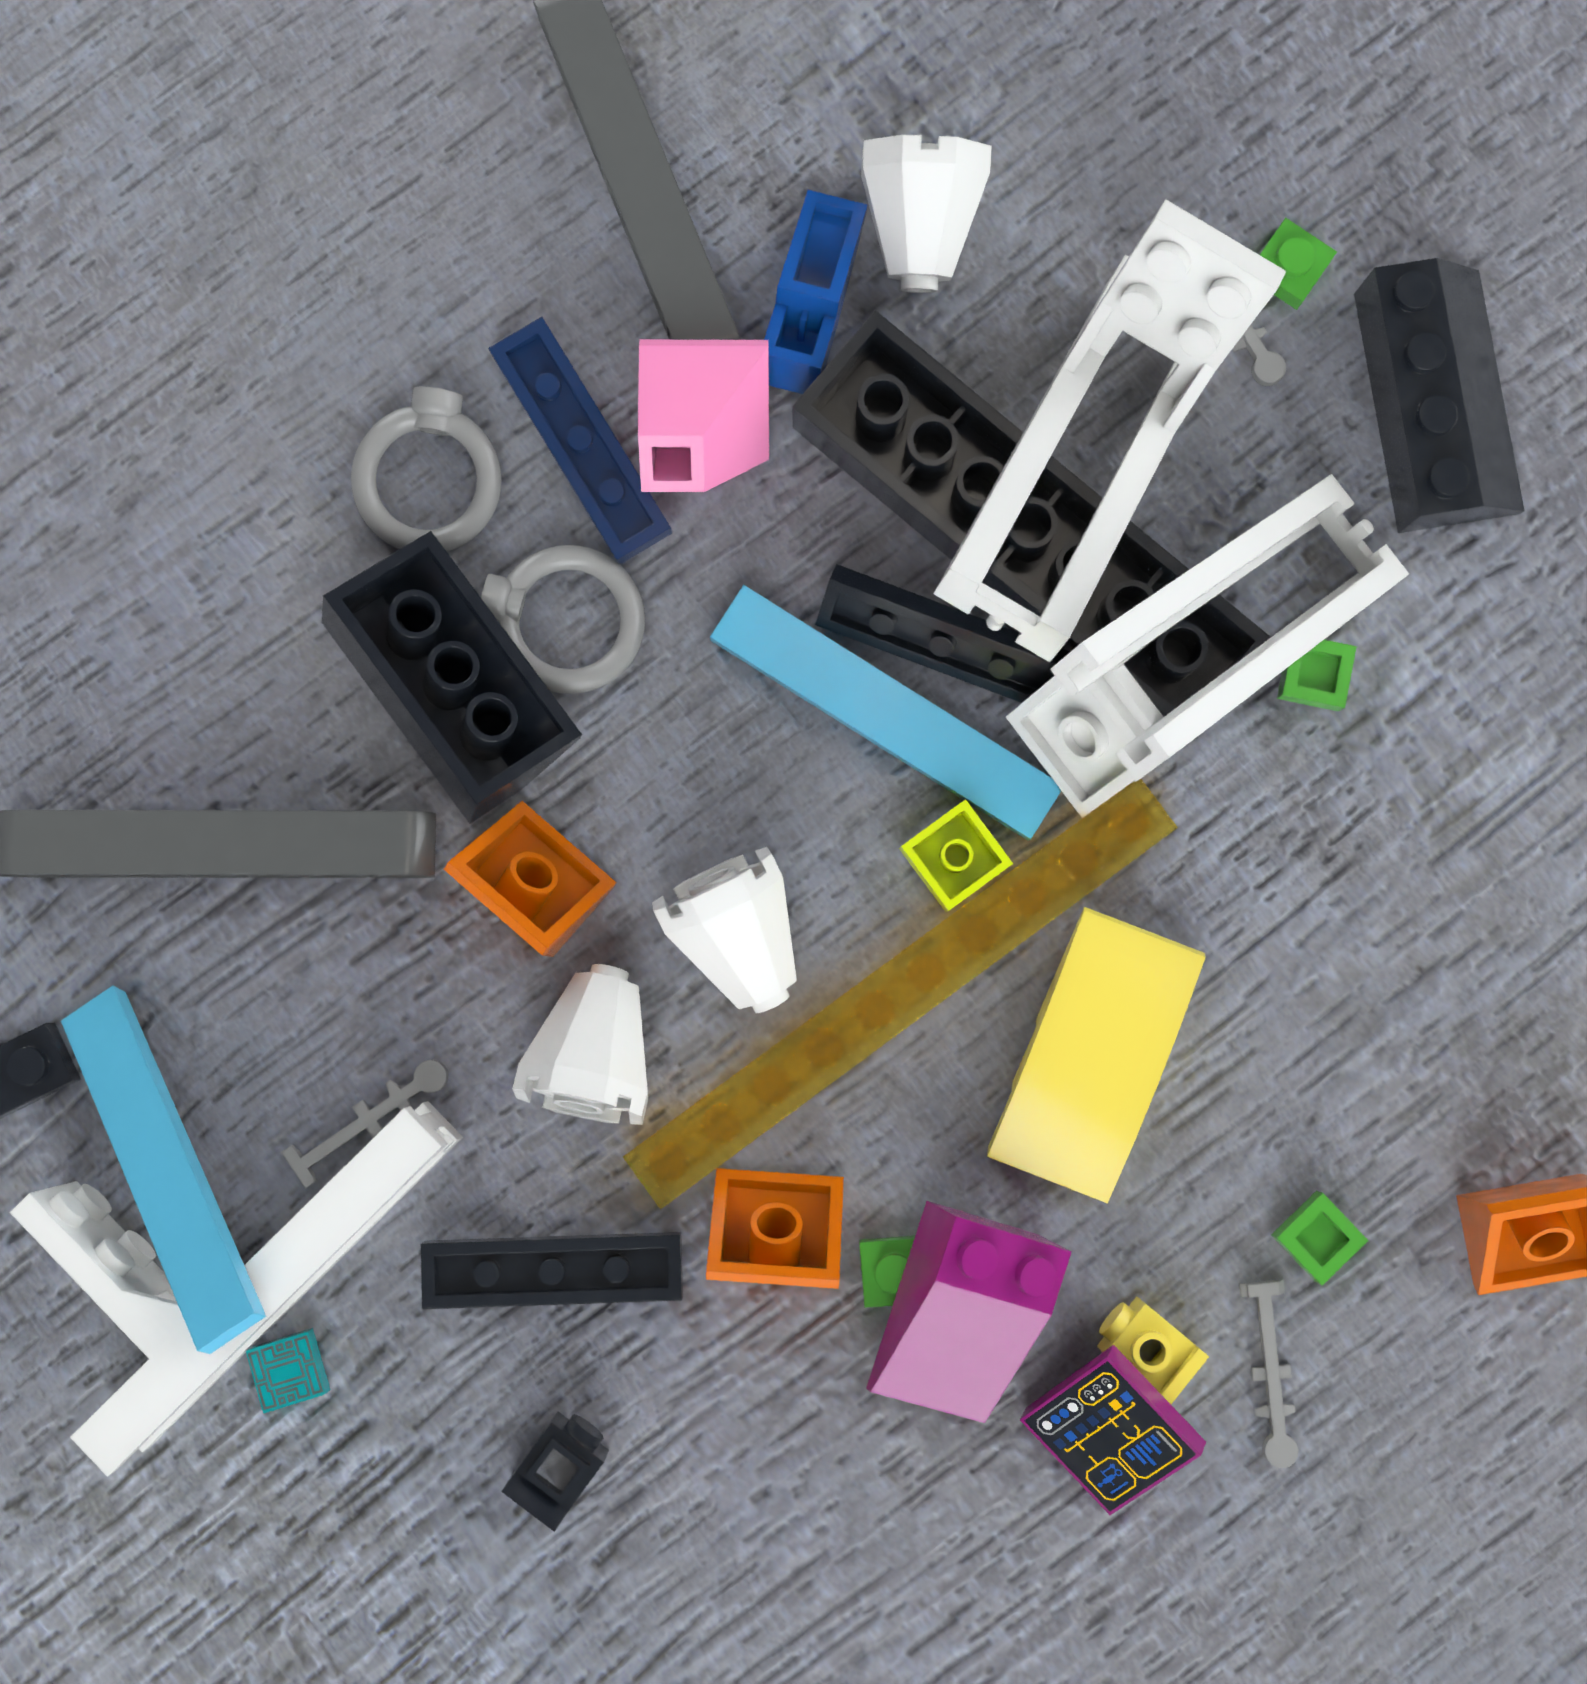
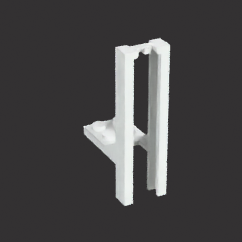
M1165 199L1130 256L1125 255L1107 282L933 594L966 614H969L974 606L981 608L989 613L986 620L988 628L998 631L1005 623L1020 631L1015 641L1016 643L1051 662L1068 641L1175 432L1217 368L1277 291L1286 271ZM1124 331L1173 360L1174 363L1041 616H1038L985 585L982 581L1101 363L1121 332Z
M1332 474L1080 643L1050 669L1055 675L1006 716L1007 720L1082 818L1134 780L1137 782L1169 759L1409 575L1387 544L1375 553H1372L1363 539L1374 530L1370 521L1363 519L1354 527L1348 522L1343 513L1355 503ZM1321 524L1358 573L1163 717L1124 666V663L1151 641Z
M429 1101L423 1102L415 1111L411 1106L403 1108L244 1265L266 1317L211 1354L196 1350L165 1272L153 1261L156 1254L151 1245L136 1232L131 1230L125 1232L109 1215L112 1211L111 1205L98 1190L88 1184L81 1186L75 1181L29 1193L10 1211L11 1215L149 1358L70 1438L107 1477L115 1472L138 1449L144 1452L151 1447L246 1353L247 1349L252 1347L463 1136Z

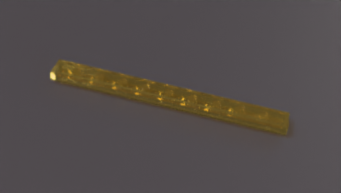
M1139 779L1137 782L1134 780L623 1156L624 1160L661 1210L1178 827L1143 780Z

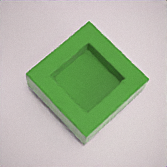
M1285 217L1260 256L1286 271L1274 295L1297 310L1337 251Z
M1329 640L1321 641L1282 671L1277 699L1333 711L1344 709L1357 646Z
M1317 1190L1271 1234L1310 1277L1322 1286L1369 1241L1324 1193Z
M915 1235L859 1240L864 1308L893 1306Z

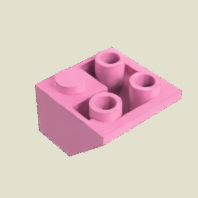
M640 339L638 445L641 492H706L769 460L768 340Z

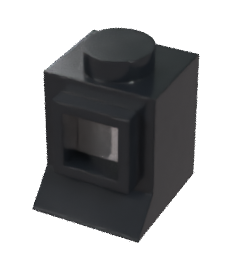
M557 1412L514 1470L501 1492L555 1532L607 1457L609 1449L601 1444L604 1439L603 1435L584 1418L573 1414L568 1419L560 1412Z

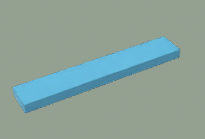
M745 585L742 586L710 636V641L959 798L966 799L969 804L1028 841L1031 840L1061 792L1050 776Z
M111 986L61 1020V1023L196 1350L211 1354L265 1318L266 1314L125 991Z

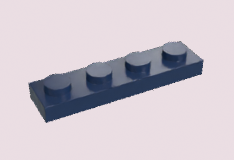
M543 317L536 319L489 347L488 349L617 563H624L671 535L672 529L650 492H641L639 474Z

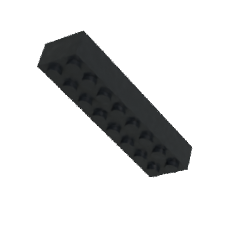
M876 310L792 406L793 429L951 560L954 558L1023 434V431ZM1051 455L982 583L1036 615L1041 616L1102 497ZM1129 521L1076 627L1062 649L1071 652L1087 638L1174 581L1189 569L1133 522ZM1219 594L1151 641L1126 661L1124 666L1164 717L1271 637Z

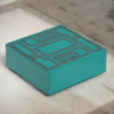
M313 1328L252 1346L246 1350L263 1414L325 1395L331 1390Z

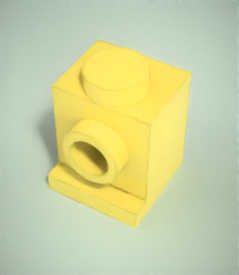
M1137 1296L1129 1306L1124 1302L1117 1305L1104 1320L1099 1330V1333L1104 1336L1097 1345L1101 1352L1115 1345L1170 1404L1174 1402L1209 1358L1196 1344ZM1150 1339L1158 1340L1161 1344L1159 1352L1151 1361L1142 1360L1139 1353L1141 1345Z

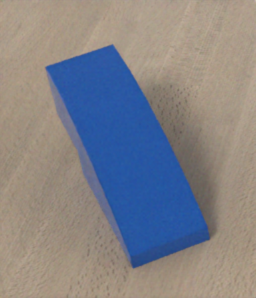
M807 190L777 286L776 303L764 340H768L769 386L803 394L826 368L867 213V204Z

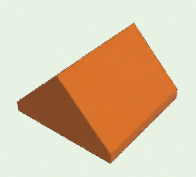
M523 801L448 861L443 869L542 956L549 957L555 956L617 883Z
M716 1168L706 1280L839 1289L844 1177Z
M1576 1174L1456 1195L1473 1285L1478 1295L1587 1277V1175Z

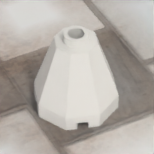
M896 135L864 140L861 177L887 276L890 279L901 280V291L912 293L938 292V282L950 281L956 268L990 174L992 146L950 136H939L938 144L921 143L922 135Z
M767 847L755 851L760 861L759 863L748 866L744 856L740 855L683 881L673 888L679 900L669 907L663 896L652 902L653 911L665 935L738 1009L752 1006L755 1013L768 1011L786 1001L790 996L787 988L797 981L783 876Z
M593 964L590 972L574 974L518 1064L512 1088L517 1099L530 1103L532 1092L535 1091L545 1095L542 1108L553 1112L605 1123L619 1124L621 1111H629L630 1124L643 1125L648 1103V1089L639 986L628 982L629 973L614 966Z

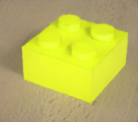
M966 799L899 848L945 912L954 908L1013 864Z

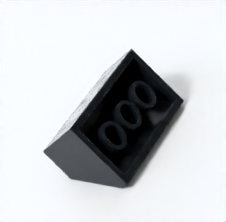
M1440 258L1375 267L1356 290L1354 297L1398 533L1523 513L1525 510L1479 270Z
M429 531L323 595L321 623L469 824L522 790L581 738L582 733L432 531Z

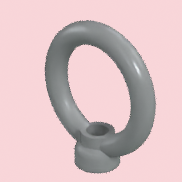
M414 387L411 406L398 409L380 419L366 433L357 448L351 472V486L356 507L372 532L381 540L397 549L403 548L429 531H432L447 552L457 549L475 538L485 528L496 510L502 482L499 459L492 442L485 432L473 420L461 413L463 396L459 393L433 387ZM416 430L428 434L452 436L468 451L476 470V490L471 504L456 521L437 529H416L399 522L386 510L377 490L376 475L382 455L396 439Z
M555 546L530 555L519 563L507 578L490 573L486 578L481 599L551 692L575 694L601 688L619 677L637 655L645 630V611L642 597L628 572L606 554L583 546ZM576 570L598 578L610 589L618 604L620 627L613 646L597 662L582 668L564 669L545 663L532 653L521 634L519 622L525 604L526 593L539 579L557 571Z

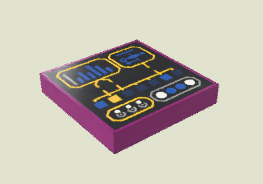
M1115 1345L1109 1347L1027 1406L1020 1418V1421L1109 1515H1112L1200 1457L1206 1445V1441Z

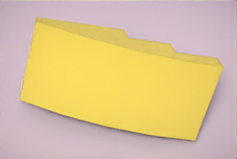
M1084 907L1036 1018V1028L1013 1079L1012 1092L989 1143L987 1157L1108 1204L1161 1079L1205 961V953Z

